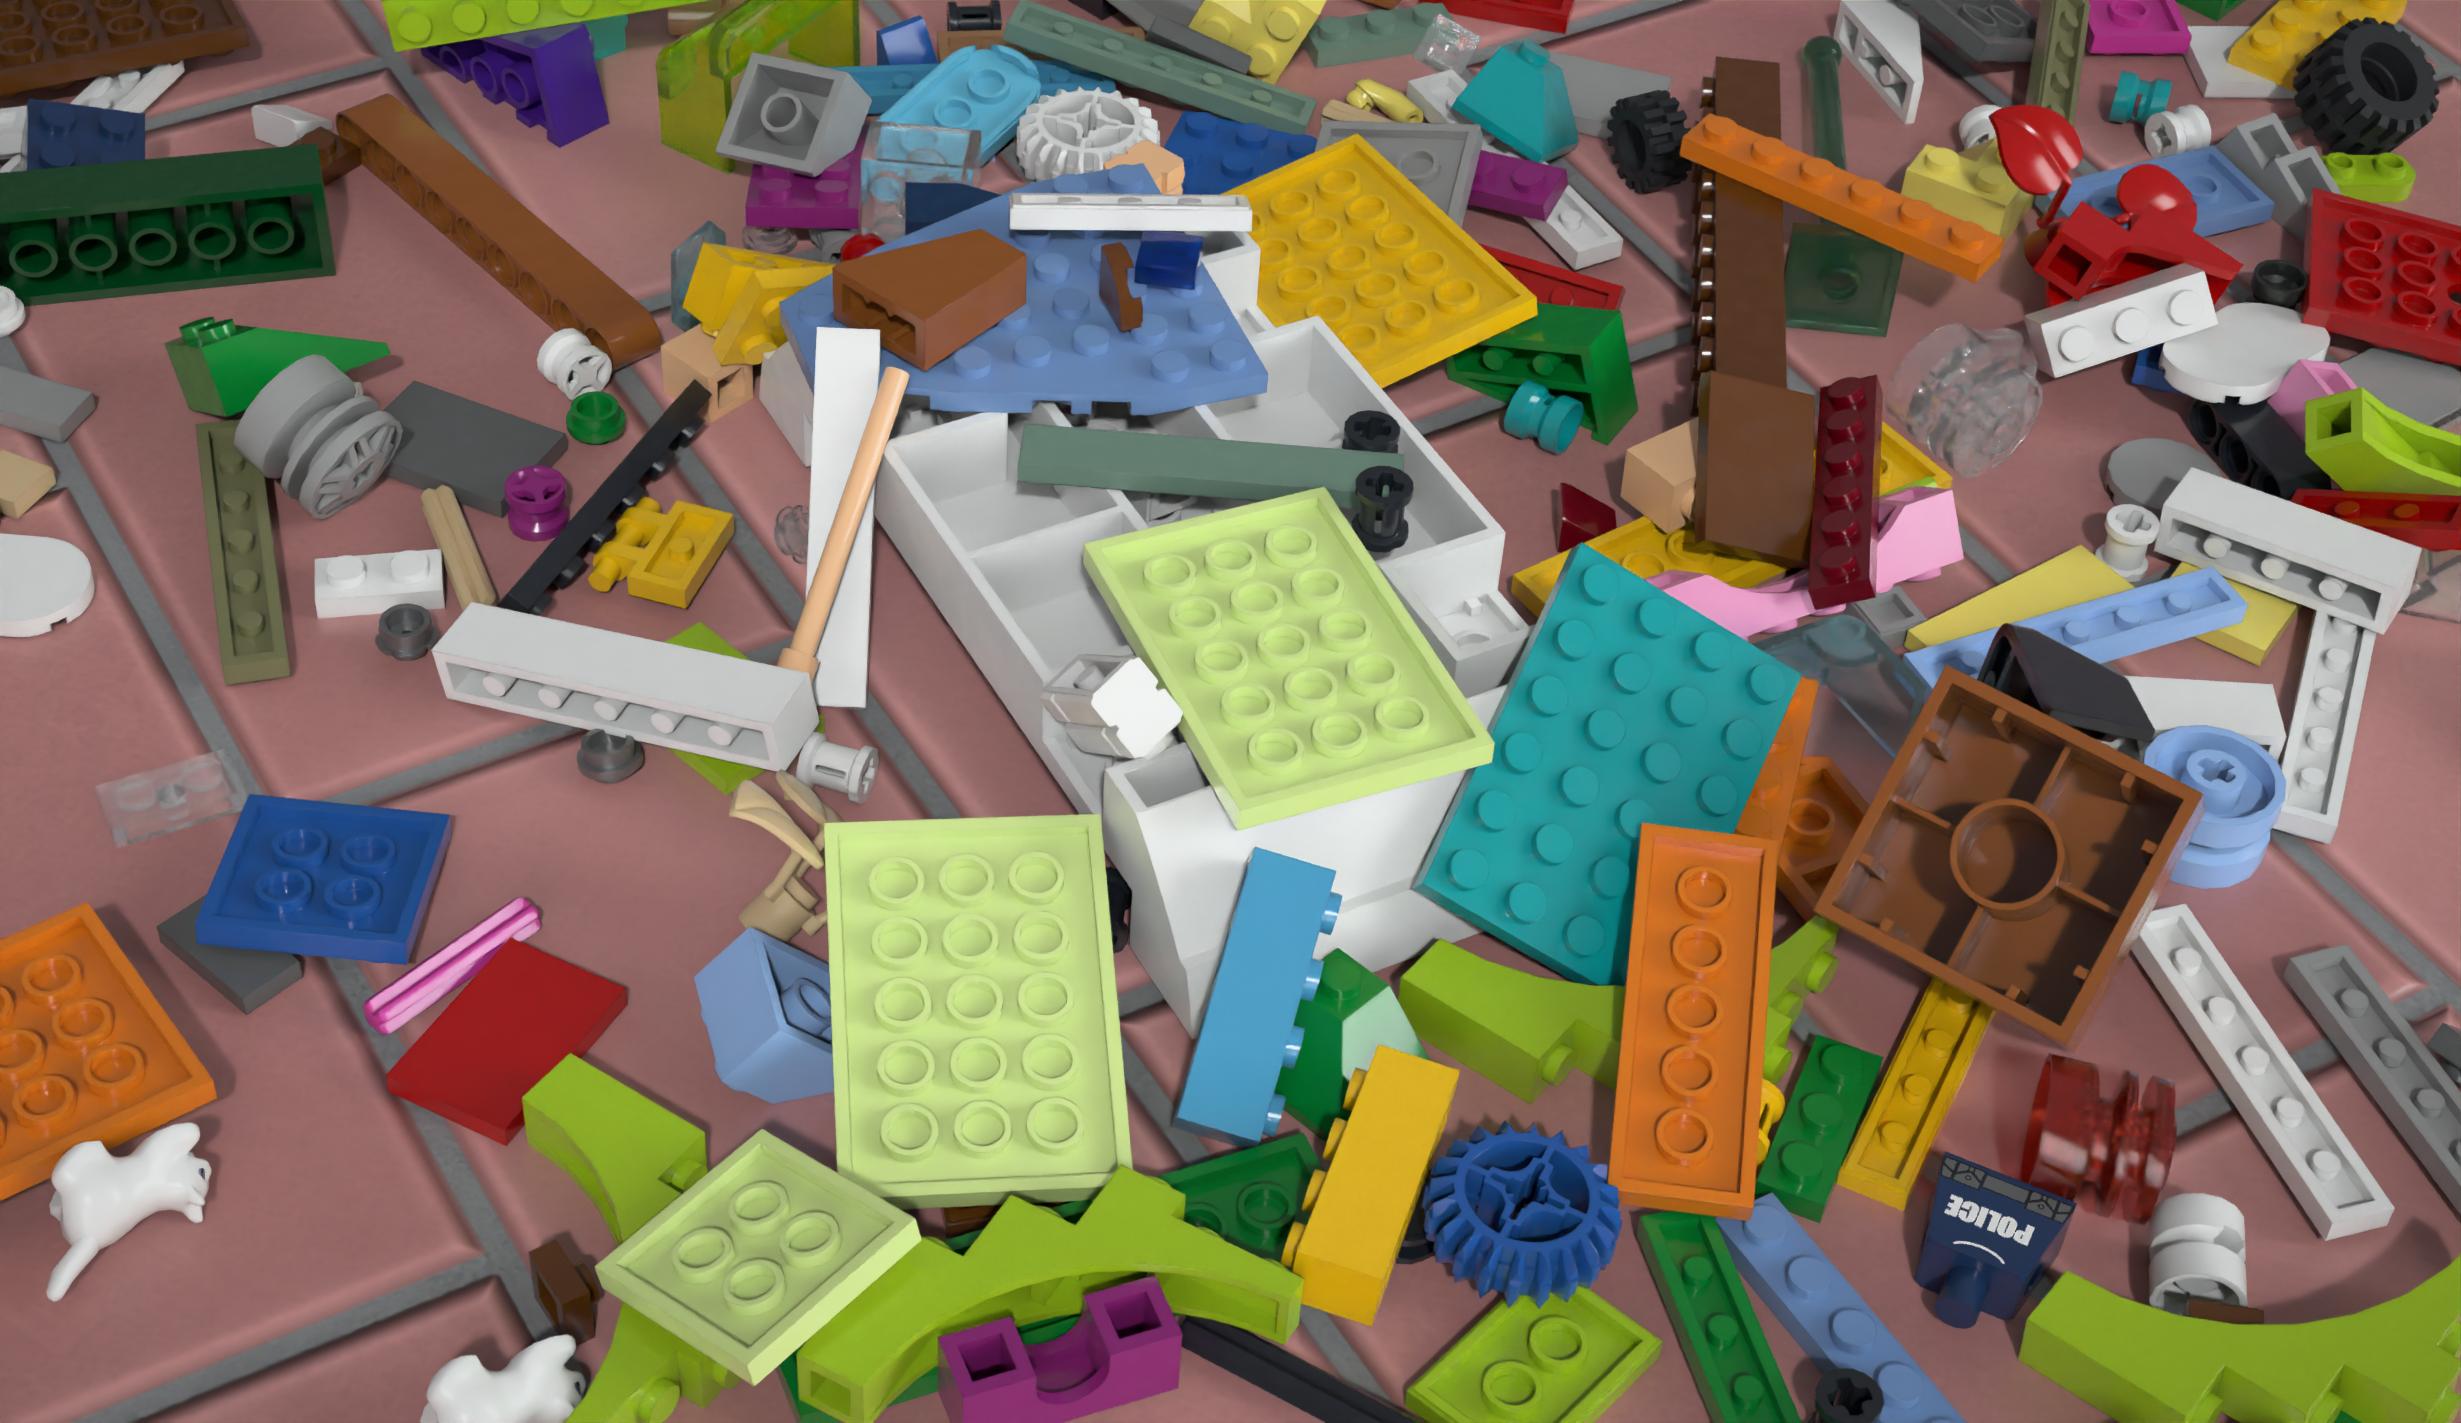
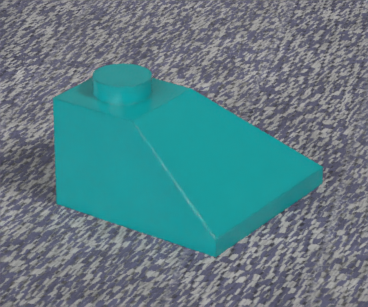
M1528 40L1501 46L1460 93L1452 105L1453 109L1474 123L1480 124L1483 129L1533 162L1543 163L1572 152L1580 142L1562 68L1549 61L1550 53L1546 49Z

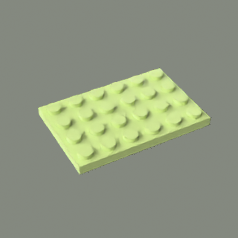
M1325 486L1084 543L1083 564L1136 656L1140 657L1157 678L1158 683L1155 688H1164L1182 709V721L1177 727L1238 831L1492 763L1495 742Z
M1101 814L824 823L837 1173L898 1209L1003 1205L1010 1195H1014L1028 1203L1095 1200L1121 1164L1133 1170Z

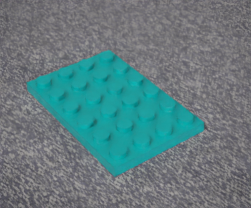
M1579 543L1569 552L1487 728V732L1495 742L1492 763L1468 769L1412 889L1575 983L1625 986L1638 844L1642 823L1733 834L1802 674L1586 544Z

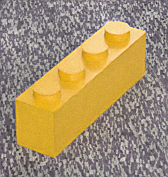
M1378 1044L1368 1071L1355 1068L1343 1104V1109L1352 1111L1348 1121L1336 1117L1333 1122L1323 1154V1159L1332 1162L1329 1171L1314 1170L1302 1207V1211L1311 1214L1307 1225L1298 1222L1293 1223L1281 1259L1282 1265L1293 1268L1292 1273L1304 1278L1301 1304L1372 1327L1446 1126L1461 1070Z

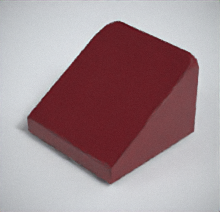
M1560 483L1555 513L1558 552H1565L1581 542L1585 543L1617 528L1615 509L1572 485Z

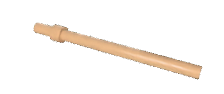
M886 367L790 648L782 649L777 663L778 667L809 673L811 684L819 664V660L814 655L910 377L907 372L895 367Z

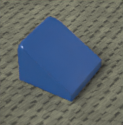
M920 15L876 31L877 66L938 63L925 20Z

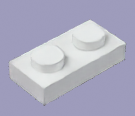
M441 549L406 550L395 553L356 556L342 555L315 559V605L318 619L382 614L392 606L406 603L422 606L426 610L445 609L444 566Z

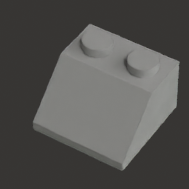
M752 52L715 152L719 156L771 166L788 172L816 177L825 168L854 150L872 99L848 72Z

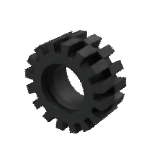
M1656 90L1616 101V106H1613L1610 110L1613 119L1608 120L1607 129L1612 131L1613 136L1607 137L1608 146H1614L1615 154L1610 155L1613 164L1619 163L1620 168L1617 174L1620 179L1627 178L1626 186L1630 190L1635 189L1636 193H1643L1680 184L1681 181H1685L1688 177L1686 171L1692 169L1693 163L1689 159L1679 156L1682 137L1691 130V127L1685 128L1683 122L1687 119L1685 111H1677L1680 102L1675 97L1670 98V92L1666 90Z

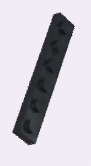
M694 379L495 607L539 616L553 600L544 590L551 582L561 590L580 569L585 561L576 553L583 545L593 552L616 526L608 518L610 513L616 510L622 516L626 509L631 508L647 490L638 482L640 478L645 474L654 481L677 454L668 446L675 440L683 447L706 420L697 412L713 394Z

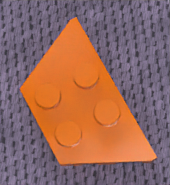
M1803 756L1776 876V886L1806 923L1815 915L1821 917L1813 909L1870 806L1829 757Z

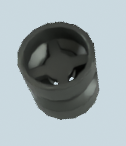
M2274 259L2260 262L2255 267L2250 287L2253 292L2245 298L2244 303H2265L2299 312L2297 303L2302 301L2306 289L2307 273L2298 265L2289 261Z

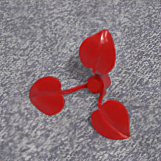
M2024 104L1996 110L1988 117L1996 133L2002 165L2011 181L2020 190L2036 196L2048 195L2057 190L2045 214L2036 220L2039 229L2029 234L2024 243L2025 257L2034 268L2059 229L2068 219L2065 217L2054 219L2072 185V179L2067 172L2081 162L2083 150L2075 129L2062 115L2045 107ZM2142 164L2128 170L2119 180L2116 188V199L2123 214L2109 219L2118 225L2127 223L2128 231H2130L2148 205L2152 204L2193 231L2197 221V206L2191 192L2171 172L2157 165ZM2046 279L2045 299L2047 308L2075 299ZM2116 285L2097 286L2086 292L2084 296Z

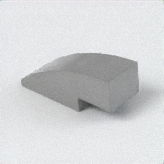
M2276 113L2236 126L2215 146L2275 203L2271 218L2303 243L2305 238L2306 203L2312 189L2317 188L2343 195L2315 148L2310 146L2298 151Z

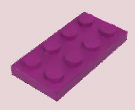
M863 124L854 150L825 168L816 177L788 172L771 166L753 164L745 205L746 226L859 229L868 148V124Z

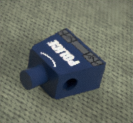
M1945 1152L1928 1204L1914 1277L1920 1287L1939 1294L1934 1304V1311L1939 1319L1952 1327L1960 1329L1974 1326L1980 1312L2001 1320L2014 1319L2058 1257L2077 1203Z

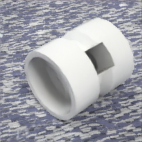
M2205 1193L2180 1194L2167 1198L2155 1206L2149 1216L2150 1306L2181 1316L2188 1299L2248 1307L2246 1266L2244 1264L2246 1260L2244 1216L2239 1209L2221 1197Z

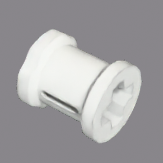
M2121 504L2108 511L2104 525L2108 535L2105 544L2096 550L2095 556L2128 582H2138L2146 574L2148 560L2145 557L2148 544L2157 538L2160 523L2158 518L2144 507L2133 504Z
M812 732L801 750L796 778L811 789L815 786H820L846 793L851 802L863 804L875 783L879 765L878 749L864 746L861 750H856L827 741L825 734Z

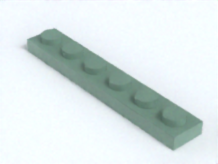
M1020 0L1006 23L1003 41L1018 45L1025 52L1050 56L1067 62L1077 70L1093 71L1118 80L1124 86L1143 88L1166 96L1176 104L1192 105L1215 113L1222 119L1245 124L1257 123L1268 129L1295 135L1305 134L1313 118L1318 101L1317 99L1029 0Z

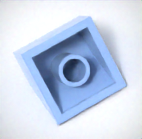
M752 927L747 928L694 976L702 1007L701 1017L707 1026L715 1056L714 1065L721 1082L734 1091H744L771 1104L834 1092L829 964Z

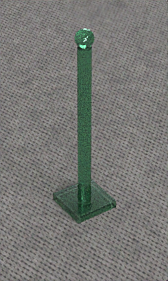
M1818 35L1807 41L1801 54L1802 63L1808 71L1814 157L1826 159L1834 166L1847 171L1838 68L1842 61V49L1834 38L1827 35ZM1818 216L1819 224L1793 221L1784 266L1786 327L1886 337L1904 252Z

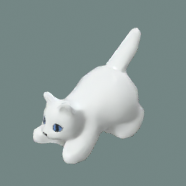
M189 1122L161 1129L146 1138L137 1146L133 1153L125 1157H115L108 1153L101 1141H87L75 1145L59 1159L51 1177L52 1184L57 1191L54 1193L50 1203V1214L60 1221L62 1236L72 1247L51 1271L46 1289L48 1299L53 1302L62 1299L74 1279L97 1254L98 1250L121 1239L146 1217L158 1211L175 1210L183 1212L193 1223L202 1222V1206L205 1205L204 1199L209 1190L208 1180L212 1170L207 1160L196 1158L192 1152H189L200 1138V1130L197 1124Z
M565 1334L536 1342L514 1356L507 1367L501 1371L486 1369L482 1366L476 1355L452 1359L443 1365L431 1378L426 1394L428 1404L424 1408L420 1423H564L584 1398L583 1393L586 1387L582 1373L568 1370L564 1365L575 1352V1339L573 1336Z

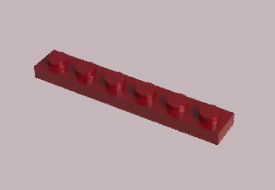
M1877 374L1863 378L1846 377L1837 380L1831 385L1820 387L1808 592L1815 610L1876 598L1883 392Z

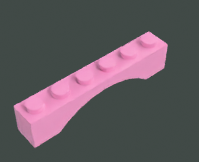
M1914 485L1879 497L1877 593L1887 592L1894 586L1893 584L1903 580L1924 581L1938 577L1942 574V566L1964 559L1952 489ZM1810 566L1779 582L1753 588H1736L1708 574L1676 569L1644 578L1647 582L1749 642L1748 636L1761 631L1763 633H1778L1791 630L1798 626L1797 618L1808 614L1823 616L1846 609V604L1819 610L1814 609L1808 592Z

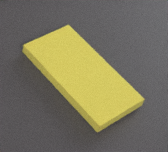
M2079 545L1909 629L1904 646L1913 652L1997 628L2005 623L2011 624L2136 587L2084 546Z

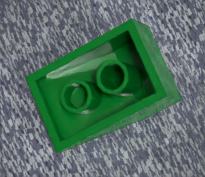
M214 317L199 319L181 326L179 330L182 337L164 343L189 410L225 417L246 410L259 392L278 373L301 358L313 354L324 356L340 371L345 372L391 354L387 343L241 326L235 325L233 319L216 322Z

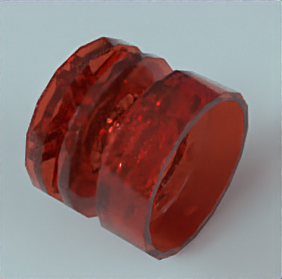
M2049 1053L2043 1064L2031 1107L2022 1155L2020 1181L2073 1202L2080 1191L2083 1180L2092 1181L2094 1213L2109 1218L2114 1211L2123 1188V1219L2129 1223L2145 1226L2151 1218L2158 1195L2167 1182L2175 1151L2177 1122L2175 1120L2176 1091L2174 1080L2152 1075L2146 1085L2139 1105V1075L2135 1071L2124 1069L2113 1087L2110 1098L2101 1097L2100 1072L2097 1063Z

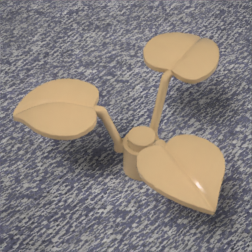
M780 769L775 774V777L784 791V800L795 802L817 822V836L812 842L792 821L784 809L768 793L750 780L743 781L734 790L729 816L741 818L763 827L791 848L790 855L776 877L737 915L746 929L752 927L787 944L802 928L812 937L823 925L827 924V910L815 915L812 908L820 899L800 878L810 865L819 871L825 864L820 854L824 848V823L845 822V820L830 806L822 802L805 783Z

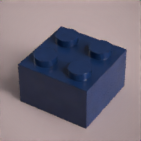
M28 98L21 143L20 171L145 159V114Z

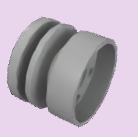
M313 354L297 360L282 370L259 392L241 418L236 428L233 444L237 452L265 477L275 479L282 477L281 487L284 493L291 499L299 500L302 509L311 517L326 519L338 514L351 505L374 484L389 465L398 449L403 429L400 422L389 412L380 411L378 403L372 397L364 395L355 397L356 388L353 381L327 358Z

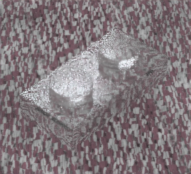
M227 748L95 786L99 806L116 848L241 812L247 800L245 789Z

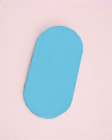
M990 44V50H976L977 45L963 47L950 54L883 113L871 126L868 136L867 163L873 176L884 187L905 196V182L964 183L1017 134L1020 117L1026 114L1027 105L1038 104L1039 97L1041 96V84L1039 82V73L1033 62L1015 49Z

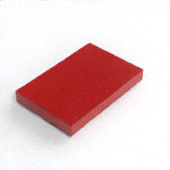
M510 937L385 1075L388 1092L507 1146L525 1125L522 1097L569 1053L582 1059L628 1005L626 988Z

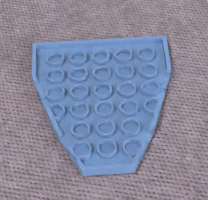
M1144 163L1135 165L1122 164L1111 169L1077 175L1064 174L1054 179L1032 182L881 245L862 256L865 257L980 228L1027 254L1026 304L926 371L881 346L880 383L886 367H895L907 372L910 377L904 394L930 396V409L952 412L1032 413V405H1037L1038 400L1071 405V414H1091L1092 401L1130 402V415H1154L1267 393L1268 372L1184 231L1010 229L1009 195H1012V193L1161 194ZM1122 242L1126 246L1134 268L1128 269L1127 276L1130 294L1133 298L1141 297L1143 306V322L1141 327L1125 331L1120 330L1099 296L1101 246ZM833 273L779 302L780 323L813 396L817 327L851 328L834 318Z

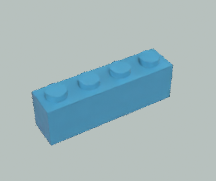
M1259 847L1254 848L1246 866L1171 1125L1172 1128L1246 1150L1256 1147L1260 1143L1262 1134L1270 1137L1275 1136L1286 1096L1274 1093L1281 1066L1290 1069L1294 1068L1305 1028L1293 1025L1300 999L1313 1001L1323 969L1324 961L1312 958L1319 932L1331 935L1343 895L1331 892L1336 875L1335 870Z

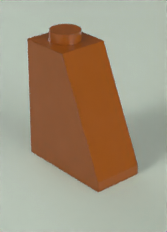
M980 228L844 261L832 268L834 318L853 329L881 330V346L926 371L1026 304L1027 254Z

